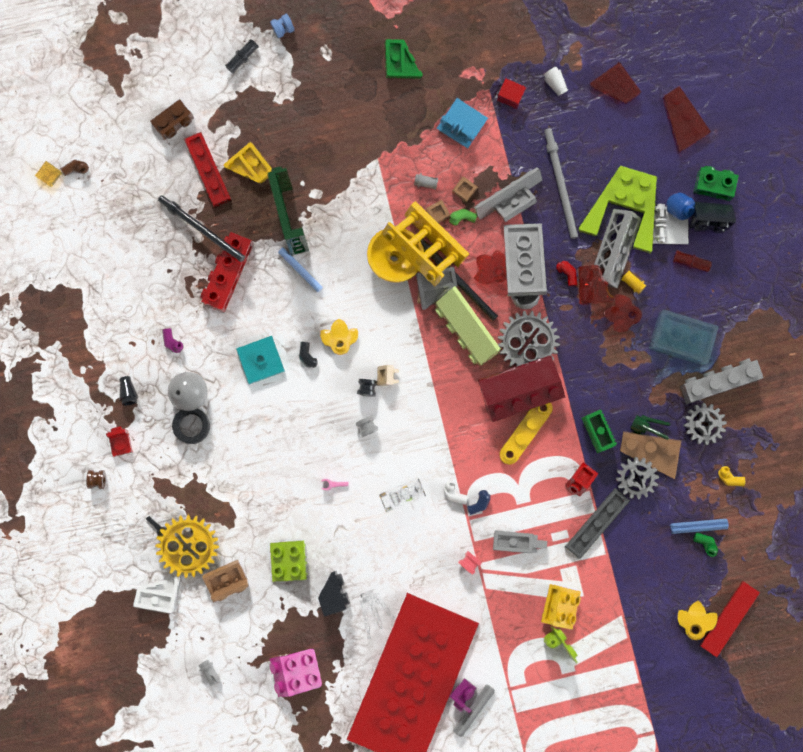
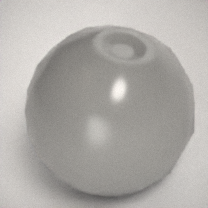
M179 373L171 379L168 385L169 400L179 410H196L204 404L207 398V385L203 378L196 373Z

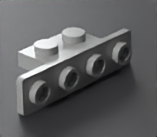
M535 168L527 172L524 176L511 182L510 185L497 191L491 197L481 201L474 207L477 217L481 220L496 210L506 222L537 202L536 198L529 189L542 181L540 170Z

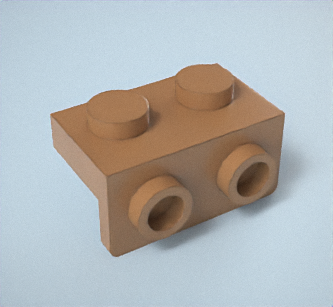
M238 559L202 575L213 602L223 601L229 595L243 592L249 586L248 578Z

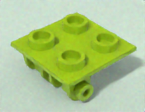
M304 540L270 543L272 582L307 580V562L305 560L307 556H305L306 544H304Z
M551 626L552 631L544 637V643L550 648H556L562 644L570 658L575 663H578L576 660L578 654L572 646L566 645L564 641L567 638L561 629Z

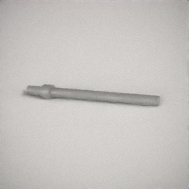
M550 128L544 130L547 140L546 148L551 156L570 237L574 239L578 237L557 153L559 150L558 145L554 141L552 129Z

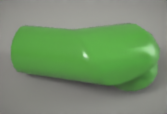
M460 209L451 213L449 222L452 225H458L459 221L465 219L475 223L477 214L466 209Z

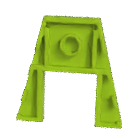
M620 166L579 227V232L597 237L608 202L642 212L644 216L633 248L651 254L657 176Z

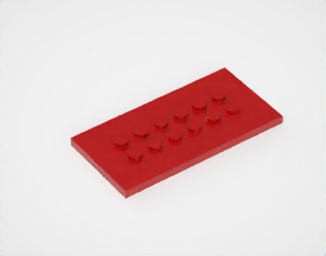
M407 592L346 740L374 752H427L479 623Z

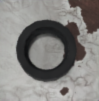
M199 409L192 411L180 410L174 416L172 430L180 441L187 444H196L202 442L207 437L210 431V422L208 416ZM189 414L198 416L202 421V430L194 437L185 436L180 429L181 420Z

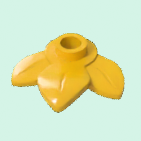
M337 319L332 324L331 330L320 331V337L325 346L331 347L333 353L344 355L349 351L350 345L357 341L358 330L357 328L348 330L346 323L341 319ZM339 343L344 344L342 347H337Z
M700 601L694 602L688 612L684 610L678 611V622L686 629L687 636L692 640L703 638L705 632L712 630L717 623V613L706 614L705 608ZM694 626H697L699 628L698 634L692 633V628Z

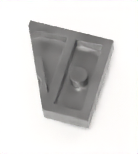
M454 267L446 268L442 271L444 277L436 287L421 273H416L422 310L427 309L454 286H457Z

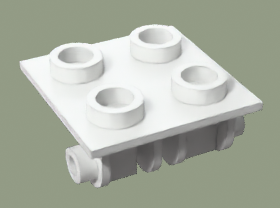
M657 204L654 213L653 244L688 245V219L678 220L667 212L665 204Z

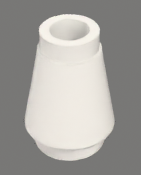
M557 67L543 74L544 80L558 96L568 91L561 70H558Z

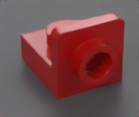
M115 427L110 429L111 432L106 433L113 457L133 452L127 429Z
M583 462L565 486L572 493L580 497L589 488L598 473Z

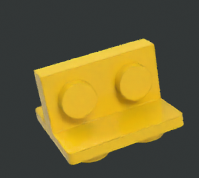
M550 584L541 622L572 630L576 622L577 607L581 601V592Z

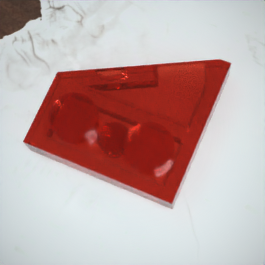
M599 265L579 267L580 305L614 301L613 295H610L607 289L608 284L602 276L603 273Z

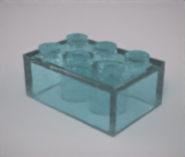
M663 309L659 312L649 349L704 366L709 362L719 326Z

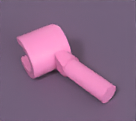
M330 479L321 480L322 482L328 481L329 483L328 488H321L322 490L328 491L332 487L349 486L348 482H332Z

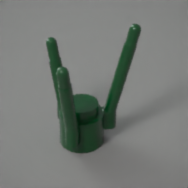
M636 415L630 429L634 430L633 433L645 434L647 430L666 440L669 439L663 433L648 427L650 424L648 422L670 426L669 422L649 418L645 415L641 417Z

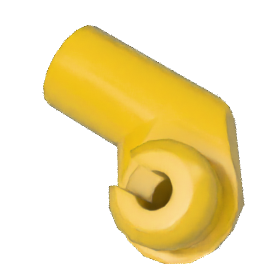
M721 467L718 475L725 485L745 486V477H734L729 467Z

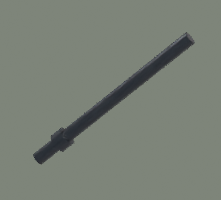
M163 195L159 196L158 201L167 207L170 213L178 215L239 262L244 261L245 256L183 211L179 204L174 201L171 202Z
M424 239L420 240L424 252L432 246ZM437 252L431 256L438 265L443 261ZM455 272L457 285L494 321L498 315Z

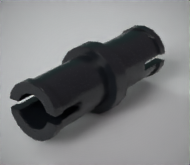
M249 39L240 50L235 52L236 55L225 64L227 70L234 74L243 63H247L248 58L259 48L257 43Z

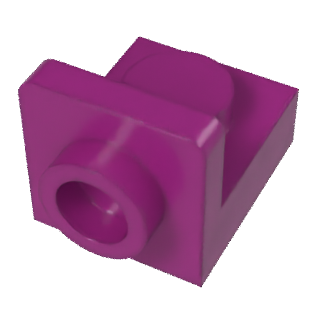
M464 678L450 695L455 701L453 705L461 712L465 710L470 713L472 710L465 703L473 697L477 687Z

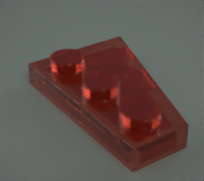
M680 86L664 95L663 101L672 125L678 153L711 133Z

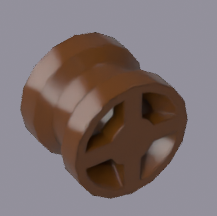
M88 470L86 478L87 488L93 489L98 487L99 489H104L106 484L105 470H100L99 472Z

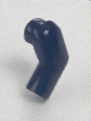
M481 490L478 493L477 503L467 506L470 515L487 509L491 500L487 490Z

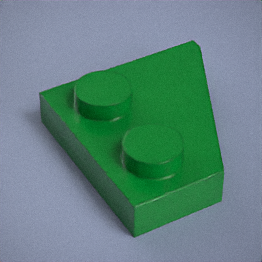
M386 39V78L421 79L422 72L417 68L415 59L409 52L405 40Z

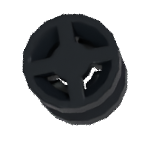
M359 379L360 388L357 390V395L376 397L374 390L375 386H377V381Z

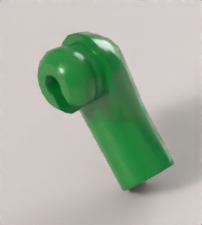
M696 532L693 541L703 544L709 557H715L718 553V547L714 538Z

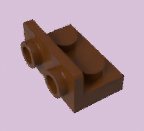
M179 99L150 122L161 137L166 140L167 138L171 139L182 127L189 126L194 117Z

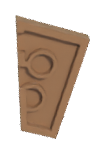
M623 431L620 451L632 458L637 457L639 461L645 458L646 464L649 461L652 462V468L655 467L661 473L675 479L681 440H666L662 437Z

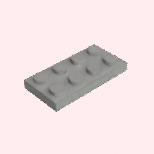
M542 224L504 225L508 296L546 295Z

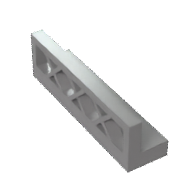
M613 209L589 278L591 281L602 282L611 288H618L641 222V218L634 212ZM618 215L624 216L622 222L617 225ZM616 232V239L610 242L611 235ZM611 250L610 257L605 260V253ZM604 267L603 277H597L599 270Z

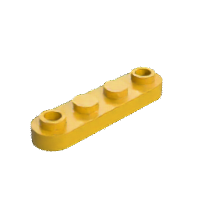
M551 403L545 404L547 408L545 412L540 410V406L529 410L500 451L499 457L504 464L511 465L519 459L552 413L553 406ZM507 451H511L513 453L512 458H507Z

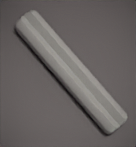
M486 684L469 707L472 711L470 713L466 711L454 727L453 731L458 736L462 737L494 694L495 690L490 685Z

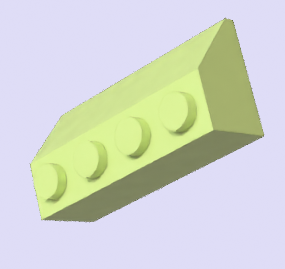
M456 286L436 302V313L441 319L444 317L448 322L446 324L448 330L458 336L457 342L462 349L466 348L470 353L468 357L474 365L478 364L480 367L499 353L500 347Z

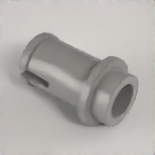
M422 173L420 175L416 174L414 185L417 188L421 186L436 190L438 178L424 176Z
M208 659L198 666L200 668L199 672L202 671L209 685L212 686L215 683L211 676H213L216 682L220 681L221 678H219L213 668V662H210Z

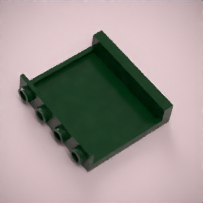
M273 168L267 174L290 254L293 256L308 252L309 247L303 228L291 229L282 192L293 190L287 168Z

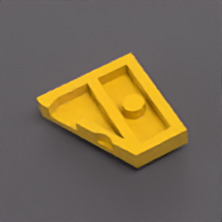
M251 142L223 164L225 168L259 184L268 178L267 172H271L272 169Z

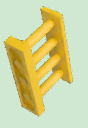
M415 201L404 214L406 219L396 227L391 222H388L381 235L436 287L444 277L442 271L452 263L459 267L468 257L469 253ZM413 223L420 231L408 240L401 232ZM426 236L433 245L424 253H421L414 245ZM440 250L447 258L438 266H435L428 258Z

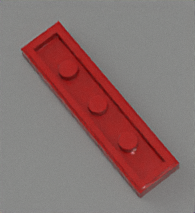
M202 132L185 138V143L214 208L231 201Z
M742 581L717 618L715 627L707 633L699 646L715 657H718L760 592Z

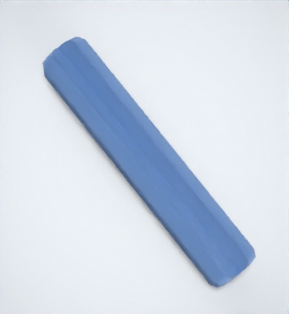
M727 519L672 523L670 529L672 534L728 529L729 524Z

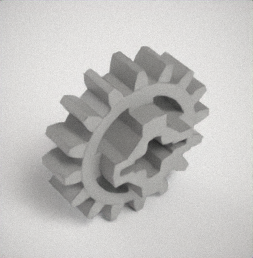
M703 403L701 408L698 405L694 406L695 411L688 410L690 416L684 417L688 423L684 424L683 427H688L685 434L692 435L690 437L691 441L697 439L696 444H701L703 441L704 445H708L709 440L714 444L716 443L715 437L717 439L722 438L720 432H726L722 425L727 424V422L722 421L725 415L718 414L719 408L713 410V404L706 408V404ZM700 412L697 421H693L694 417ZM705 421V423H708V427L702 426L701 422ZM717 427L715 433L711 435V430ZM694 429L698 430L700 432V435H698Z
M634 457L633 462L628 458L627 465L620 464L623 469L617 470L620 477H616V480L621 481L618 488L624 487L622 491L624 495L629 492L630 498L636 495L637 499H640L641 494L648 497V491L654 492L652 486H658L654 479H658L659 476L654 474L657 471L655 467L650 468L652 462L649 461L646 464L645 458L639 461L637 457ZM635 465H640L647 469L639 470ZM629 469V475L624 479L625 473ZM634 471L641 476V485L636 480H633L635 478ZM650 477L648 485L645 486L646 479ZM636 486L639 490H632L628 487Z

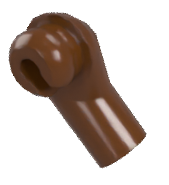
M72 160L60 168L65 176L73 171L85 174L88 172L89 166L86 162Z

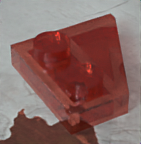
M620 62L590 83L592 88L624 104L629 103L641 94V90Z

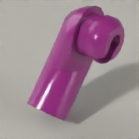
M162 329L164 346L174 353L181 352L184 345L181 341L173 338L172 329Z

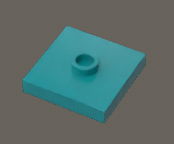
M273 336L236 348L249 385L285 372Z

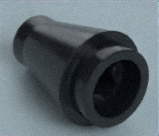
M124 376L119 378V401L122 402L123 406L136 404L138 395L131 377Z

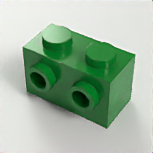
M711 166L701 167L697 172L693 193L731 201L735 196L739 175L734 174L730 170L717 171Z

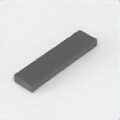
M614 488L564 547L578 559H581L630 500Z

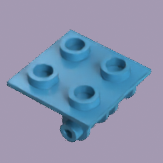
M457 98L446 115L442 116L440 124L436 129L468 149L488 120V117Z

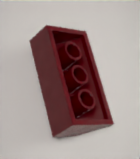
M551 355L478 380L486 410L492 422L565 398L562 382Z

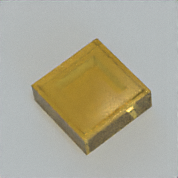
M45 161L35 176L52 188L62 172Z

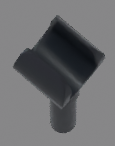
M150 516L146 518L155 527L158 536H162L160 529L167 530L166 526H160Z

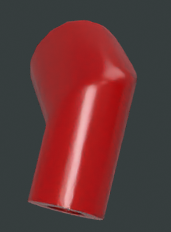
M568 261L559 262L556 266L557 271L564 272L567 275L568 286H577L576 269Z

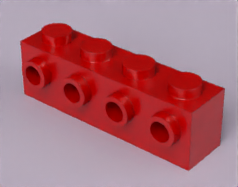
M232 232L224 238V241L242 253L245 259L243 262H239L225 250L221 254L219 253L215 260V264H217L215 270L211 271L208 276L209 284L207 289L204 288L200 296L203 305L223 313L227 309L254 245L252 240Z

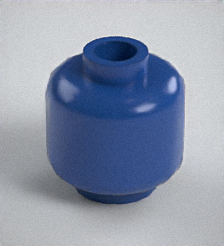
M675 193L667 200V212L676 219L683 221L694 214L695 201L684 193Z

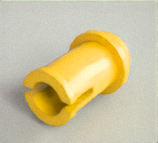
M628 271L621 279L634 290V293L640 294L646 287L645 281H640L631 271Z

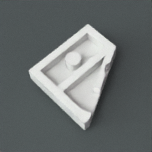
M175 576L171 579L138 587L133 607L173 614L181 577Z

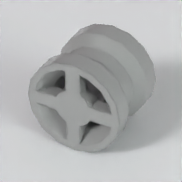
M373 415L355 423L361 430V437L379 430L378 426L373 422Z

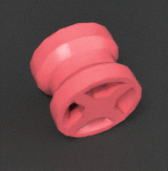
M469 551L465 553V558L458 562L472 575L475 573L476 567L482 564Z

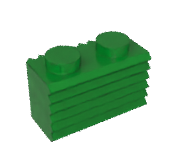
M602 410L581 418L597 453L614 447L617 444L613 438L614 436L611 435V428H608L609 425L605 421L606 418L603 417Z

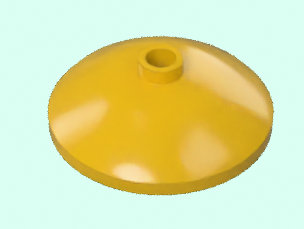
M407 229L401 232L408 240L415 235ZM383 230L376 233L370 240L367 248V260L371 270L379 278L392 283L405 282L413 278L419 271L381 235ZM419 241L414 246L421 253H424L423 246ZM395 256L397 261H392L391 257Z

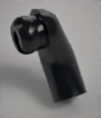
M301 341L300 361L308 368H315L318 360L309 353L310 343Z

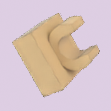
M394 365L378 366L377 386H388L398 383L399 380H394L393 377L394 373H399V370L394 369Z

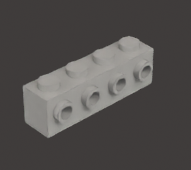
M749 358L739 362L740 366L733 368L732 365L721 368L722 372L715 374L714 371L703 374L704 378L697 380L696 377L685 380L686 384L680 386L686 405L763 379L758 361L751 362Z

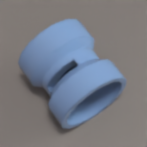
M287 13L282 15L281 19L270 21L278 39L287 32L295 31Z

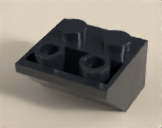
M695 202V211L690 217L689 228H693L697 232L713 230L714 233H725L736 223L733 206L730 204Z
M337 570L331 572L318 597L324 617L347 610L350 604L348 593H344L342 585H344L342 574H338Z

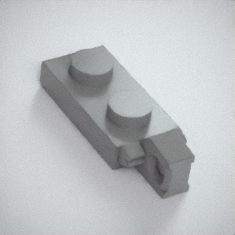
M494 530L493 550L537 553V548L547 549L548 541L538 540V535Z

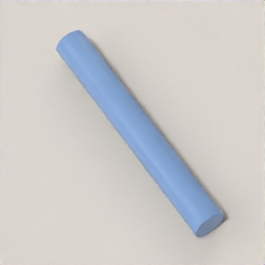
M284 247L278 251L317 293L323 288Z

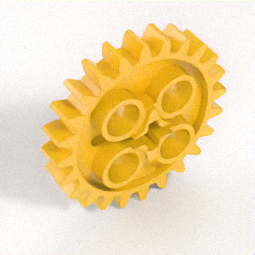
M189 514L186 519L179 515V521L172 518V525L166 522L167 530L160 529L163 536H157L156 538L161 541V543L155 544V547L161 549L156 552V555H162L159 562H166L163 567L164 569L171 567L170 574L176 570L177 577L180 576L181 572L184 573L185 578H187L188 573L195 577V571L203 574L202 568L204 567L209 570L207 563L214 564L215 562L211 557L218 556V553L213 551V549L219 548V545L214 544L218 537H212L216 531H209L211 524L209 523L205 526L204 518L200 522L197 521V515L193 520L190 519ZM184 528H191L193 535L185 537L182 533ZM175 533H178L185 543H192L191 549L200 556L199 559L188 548L183 549L184 543L175 536ZM176 541L179 544V548L171 550L168 547V543ZM198 542H204L207 548L203 551L197 550L195 545ZM184 555H189L192 558V562L184 564L181 558Z

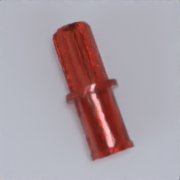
M679 250L676 251L673 262L689 266V269L693 267L709 272L712 267L711 261L696 257V254L690 255Z

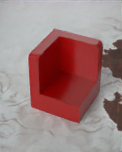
M506 78L499 91L497 101L517 109L526 87Z

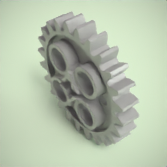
M523 311L521 317L518 313L515 314V320L509 317L510 324L503 323L506 329H500L499 332L503 336H498L497 338L502 341L498 346L503 348L499 354H506L503 361L510 360L509 367L514 364L520 366L558 353L554 349V347L560 346L559 343L555 342L560 336L554 335L558 329H551L553 322L547 323V316L541 319L540 312L537 316H534L533 311H531L530 315ZM522 325H530L531 332H523L521 328ZM539 328L538 333L531 341L532 344H529L523 353L518 355L519 350L526 342L525 339H529L535 329ZM540 335L545 336L547 343L539 344L537 337ZM517 339L520 342V347L513 348L510 345V341ZM526 351H533L535 359H528L525 355Z

